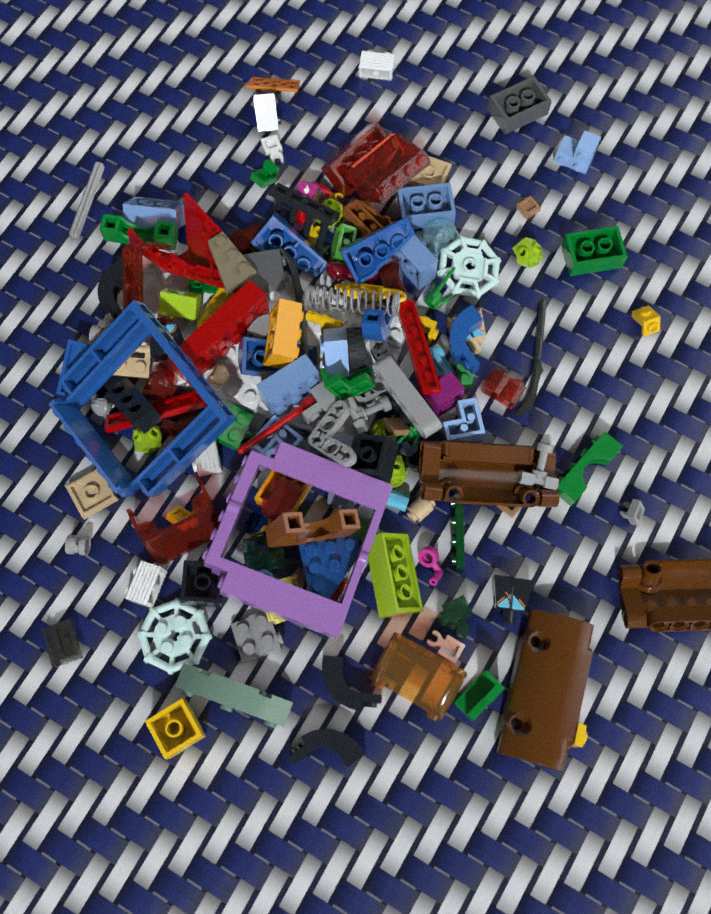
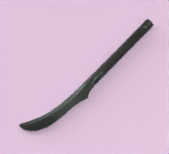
M280 247V253L284 255L292 276L295 300L298 303H302L301 311H304V291L301 287L298 269L291 255ZM304 314L303 320L299 325V329L302 330L300 337L302 356L306 354L310 358Z
M540 299L534 364L530 387L524 402L516 411L515 416L525 414L534 404L540 376L544 371L541 358L547 305L546 299Z

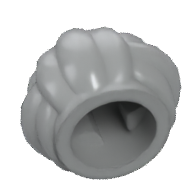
M98 398L92 401L91 408L96 415L106 416L111 411L112 404L109 399Z

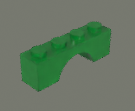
M103 214L99 230L107 242L129 244L128 229L131 228L148 247L176 249L179 234L175 223L156 221L153 226L144 227L132 224L122 216Z
M606 432L601 436L596 435L590 442L593 446L589 450L585 448L578 456L580 458L577 464L573 462L566 470L569 473L565 477L562 475L559 477L557 488L559 497L570 506L587 489L583 479L584 468L595 463L607 466L623 447Z

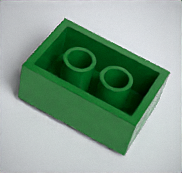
M619 226L565 234L561 245L569 276L619 269L623 267L628 257Z

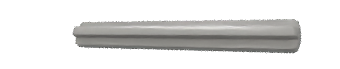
M95 162L69 232L72 238L78 239L80 237L105 168L102 163Z

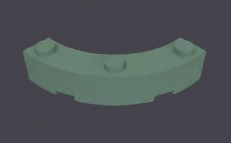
M186 663L183 664L175 685L176 688L182 689L181 694L193 698L195 694L221 704L220 708L232 712L234 708L263 719L264 725L275 728L276 724L285 727L293 702Z

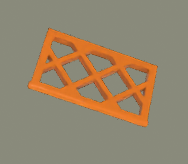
M251 77L246 88L298 92L301 81Z

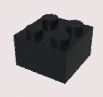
M354 434L351 448L357 455V461L348 468L378 480L391 481L399 443L386 435Z
M184 560L180 605L221 608L222 595H220L221 588H218V584L224 573H220V575L212 573V569L204 566V562Z

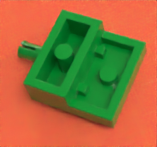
M221 398L237 419L217 438V442L232 450H236L245 437L252 439L256 435L249 431V424L254 415Z

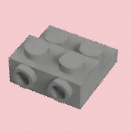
M264 611L231 624L243 664L282 650L281 644L284 642L281 633H276L275 621L269 622Z

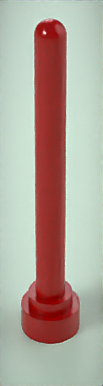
M311 395L304 397L297 408L241 445L237 452L244 454L299 416L303 411L316 403Z

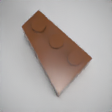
M358 199L343 207L342 222L358 229L356 235L358 238L393 223L389 216L386 215L384 217L378 214L376 209Z

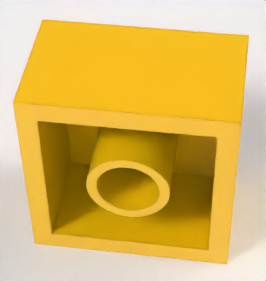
M183 698L145 721L164 759L173 758L206 737L188 701Z

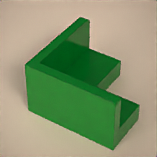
M366 367L347 378L340 373L333 376L325 368L320 369L325 389L342 401L349 397L354 398L376 387L370 367Z
M485 670L460 695L454 704L471 721H474L505 688Z

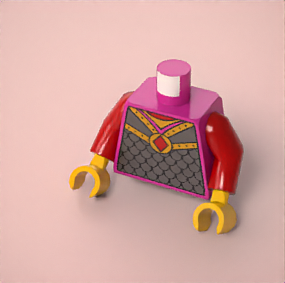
M302 181L297 185V192L319 203L324 202L328 197L336 201V197L343 198L341 193H332L331 189L318 182ZM298 210L296 220L303 226L306 214ZM313 218L309 234L313 238L319 237L317 233H320L321 226H313L317 220Z

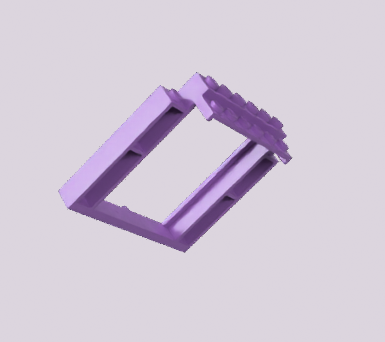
M282 441L279 447L275 446L271 455L272 458L251 450L249 456L245 455L241 466L244 467L242 473H238L235 478L234 485H236L234 492H229L226 503H228L226 511L222 509L218 519L221 522L218 529L214 528L210 538L213 541L210 548L206 547L202 556V559L205 560L204 566L211 568L214 574H226V577H221L218 588H221L220 595L337 639L367 561L393 485ZM266 467L374 510L340 603L222 558L258 470L263 471V468Z

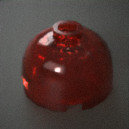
M159 362L156 366L157 371L152 372L143 388L144 391L141 393L152 400H163L168 395L172 396L177 389V386L174 385L176 381L175 373L162 362Z

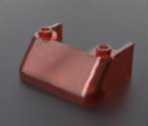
M132 243L124 246L122 250L124 310L133 300L143 302L142 250L172 249V245ZM157 318L159 322H174V318Z
M198 474L195 475V478L202 493L193 498L192 507L195 513L159 531L153 522L146 521L140 523L137 515L130 508L126 510L140 540L157 564H167L211 541L210 538L214 528L218 529L221 522L218 521L220 515Z

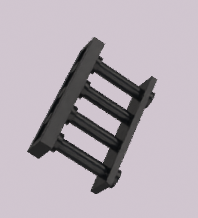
M280 183L271 187L268 195L276 200L273 213L276 211L280 214L282 203L289 205L291 210L288 222L293 227L298 210L305 213L306 220L303 232L297 231L322 256L329 252L331 246L325 244L328 227L339 220L340 213ZM313 218L322 222L318 240L309 236Z

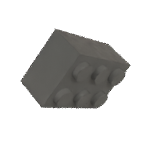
M533 76L490 96L488 111L505 135L548 115L552 100Z

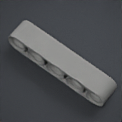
M390 355L372 364V369L423 438L426 439L442 428L438 417Z

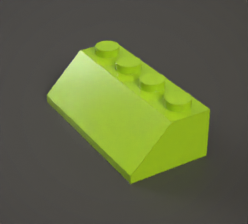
M379 533L375 535L368 560L379 618L396 617L424 611L408 534Z

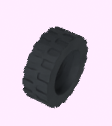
M362 327L346 328L350 369L366 368Z

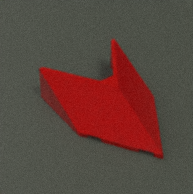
M187 192L183 196L188 250L178 256L148 247L131 228L128 229L129 246L163 271L224 289L218 268L208 247V240L220 234L222 230Z

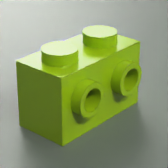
M165 288L160 292L159 314L169 316L170 318L180 317L184 321H194L200 316L202 294Z

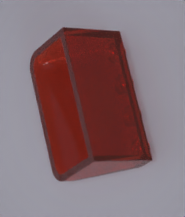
M392 133L353 164L349 174L361 200L383 204L430 165L431 161L428 154L401 134Z

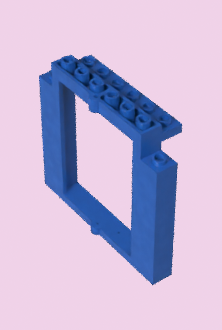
M135 300L125 308L59 380L64 386V390L70 395L65 400L53 399L48 404L53 410V414L64 424L65 430L73 436L75 443L86 453L87 459L95 465L98 473L108 482L109 488L121 497L133 496L140 488L148 497L159 496L237 419L195 367L193 361L186 356L143 302ZM152 335L208 406L133 480L110 450V445L103 441L80 409L139 346Z

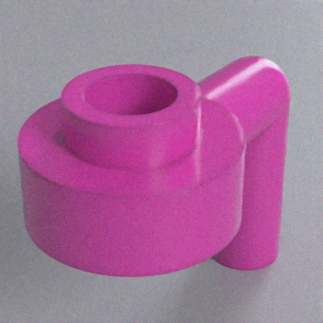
M425 546L419 552L418 560L423 566L431 567L434 571L429 583L435 586L443 575V570L437 563L439 553L435 548Z

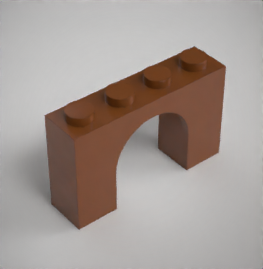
M357 509L338 510L326 519L311 523H304L302 512L282 513L265 527L268 547H279L348 537L361 527Z

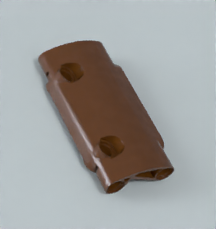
M443 440L442 442L421 441L419 484L422 500L514 507H557L559 504V492L543 488L539 484L531 486L516 482L519 470L532 472V469L537 468L540 451L533 446ZM554 449L552 453H548L544 471L548 472L547 476L554 477L556 452ZM455 488V495L449 498V491ZM528 493H531L530 500L526 502V495Z
M711 559L648 560L644 565L640 566L619 565V597L626 629L649 628L652 632L711 631Z
M531 609L526 625L527 629L520 638L500 721L502 733L497 753L563 772L567 751L572 747L575 740L592 659L590 643L594 625L571 617ZM531 637L534 639L533 646L530 643ZM513 718L516 722L514 728H512L511 721Z

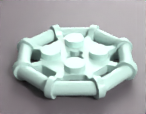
M460 235L452 243L440 249L437 275L443 280L452 267H456L452 274L454 279L458 281L457 285L451 278L445 283L452 291L451 294L479 299L485 292L494 286H498L501 258L497 257L486 243L487 240L473 239ZM467 245L476 246V247H479V248H478V249L469 248V247H467ZM458 246H461L460 252H457L456 254L451 252ZM482 249L490 259H487L486 257L484 258L482 256ZM447 257L452 259L451 267L446 268ZM471 263L474 269L469 270L465 265ZM488 265H492L491 275L488 274ZM485 279L488 281L479 288L478 283L481 280ZM460 285H472L473 289L461 288Z
M175 598V600L149 608L150 611L139 632L136 633L143 651V661L146 664L150 663L168 672L170 675L182 670L184 663L198 665L209 641L212 639L203 608L199 609L195 606L180 605V598ZM174 609L173 615H170L165 618H162L159 615L160 613ZM180 609L193 614L190 619L180 616ZM156 617L159 622L155 626L154 632H148ZM198 620L202 634H196L193 623ZM174 630L176 633H180L177 641L170 639V635ZM147 637L154 639L156 649L151 652ZM196 639H201L195 653L193 654L190 651L192 648L191 646L193 645ZM160 652L169 656V663L157 658L156 656ZM184 654H188V656L190 657L188 659L175 663L176 657H179Z

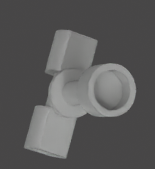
M386 395L378 398L379 403L365 409L362 406L358 407L353 397L343 400L350 408V415L354 421L353 427L357 434L369 433L365 422L368 420V415L380 410L387 412L392 409Z
M538 442L537 450L540 451L537 468L532 469V472L519 470L516 482L531 486L539 484L543 488L557 490L559 479L547 476L548 472L544 471L548 453L553 452L554 445Z

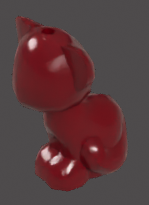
M335 260L326 263V273L336 284L343 282L345 279L355 282L343 262ZM377 273L374 277L363 283L373 285L379 274Z

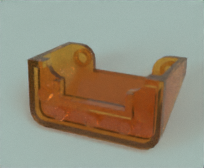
M394 632L369 679L372 680L371 685L380 690L383 687L390 689L421 707L427 712L426 717L437 722L438 719L442 721L467 673L408 638Z

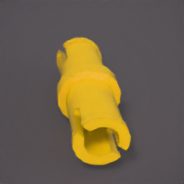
M309 309L305 316L306 321L316 323L321 328H341L344 326V321L329 317V314L326 313L321 314Z

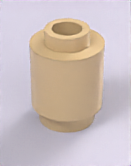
M420 495L407 507V515L413 522H421L434 510L433 507L436 504L434 501L422 500Z

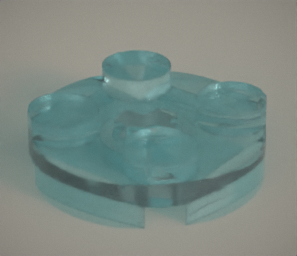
M446 219L430 221L422 231L423 241L427 249L435 255H440V249L452 243L459 236L455 226ZM437 233H438V234H440V233L443 234V238H444L443 241H442V240H440L439 242L437 241V238H438V237L436 236Z

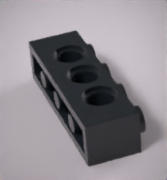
M114 376L104 384V387L107 389L105 392L111 402L113 401V404L129 420L135 430L139 428L145 434L163 420L155 408L127 377Z

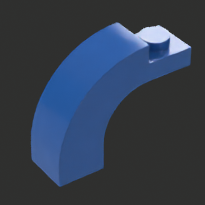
M473 305L463 310L456 317L449 336V352L455 364L461 361L466 371L469 370L472 375L478 372L480 363L468 348L466 338L472 332L479 329L483 322V318Z
M375 306L374 310L365 309L361 320L364 339L386 342L391 333L393 315L389 316L387 312L384 315L386 307H381V310H378L379 306ZM388 307L389 313L391 314L392 307Z

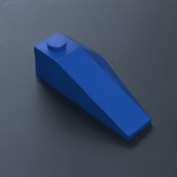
M276 211L251 241V244L259 251L283 248L291 255L297 269L316 277L325 269L326 263H328Z
M406 216L356 239L338 250L356 284L359 285L374 277L378 270L415 233Z
M243 337L240 341L238 365L242 375L261 377L274 374L280 370L279 368L263 365L266 346L265 339ZM297 344V347H299L297 359L302 356L301 344ZM308 345L309 359L316 366L317 347Z

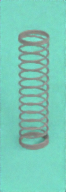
M311 285L305 288L304 306L306 309L312 310L315 307L318 310L323 307L326 311L329 308L335 311L337 308L339 312L344 309L347 313L350 310L353 313L359 310L362 314L367 309L368 290L365 291V307L362 312L359 307L361 301L360 289L357 295L358 306L356 311L353 310V288L350 293V308L348 311L345 307L347 299L346 288L343 291V307L339 310V287L336 290V307L334 310L331 307L333 298L332 287L329 289V306L327 309L324 307L326 298L325 286L322 288L321 308L317 306L319 298L318 286H316L314 293L315 305L313 308L311 307L313 303V288ZM375 291L372 293L371 310H374ZM380 291V295H379V309H378V310H381L382 297H383V292H382V291ZM388 291L384 315L387 312L389 316L393 315L396 317L400 307V294L398 292L394 293L392 313L390 314L388 309L390 293Z

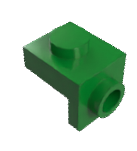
M266 159L263 168L251 173L250 179L263 189L276 182L280 168L269 159Z
M458 362L455 377L464 388L471 390L474 374L472 375L469 370L466 371L462 363Z

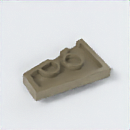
M224 232L208 240V247L218 268L226 294L257 275L256 270Z

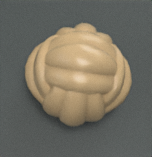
M216 365L212 369L209 378L214 384H225L230 378L229 371L224 365Z

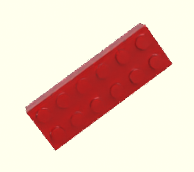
M249 280L179 346L186 356L193 361V364L202 375L207 370H211L221 357H225L232 346L240 343L243 336L247 333L249 326L258 317L269 314L270 310L266 293ZM168 356V359L175 373L178 374L186 383L192 386Z

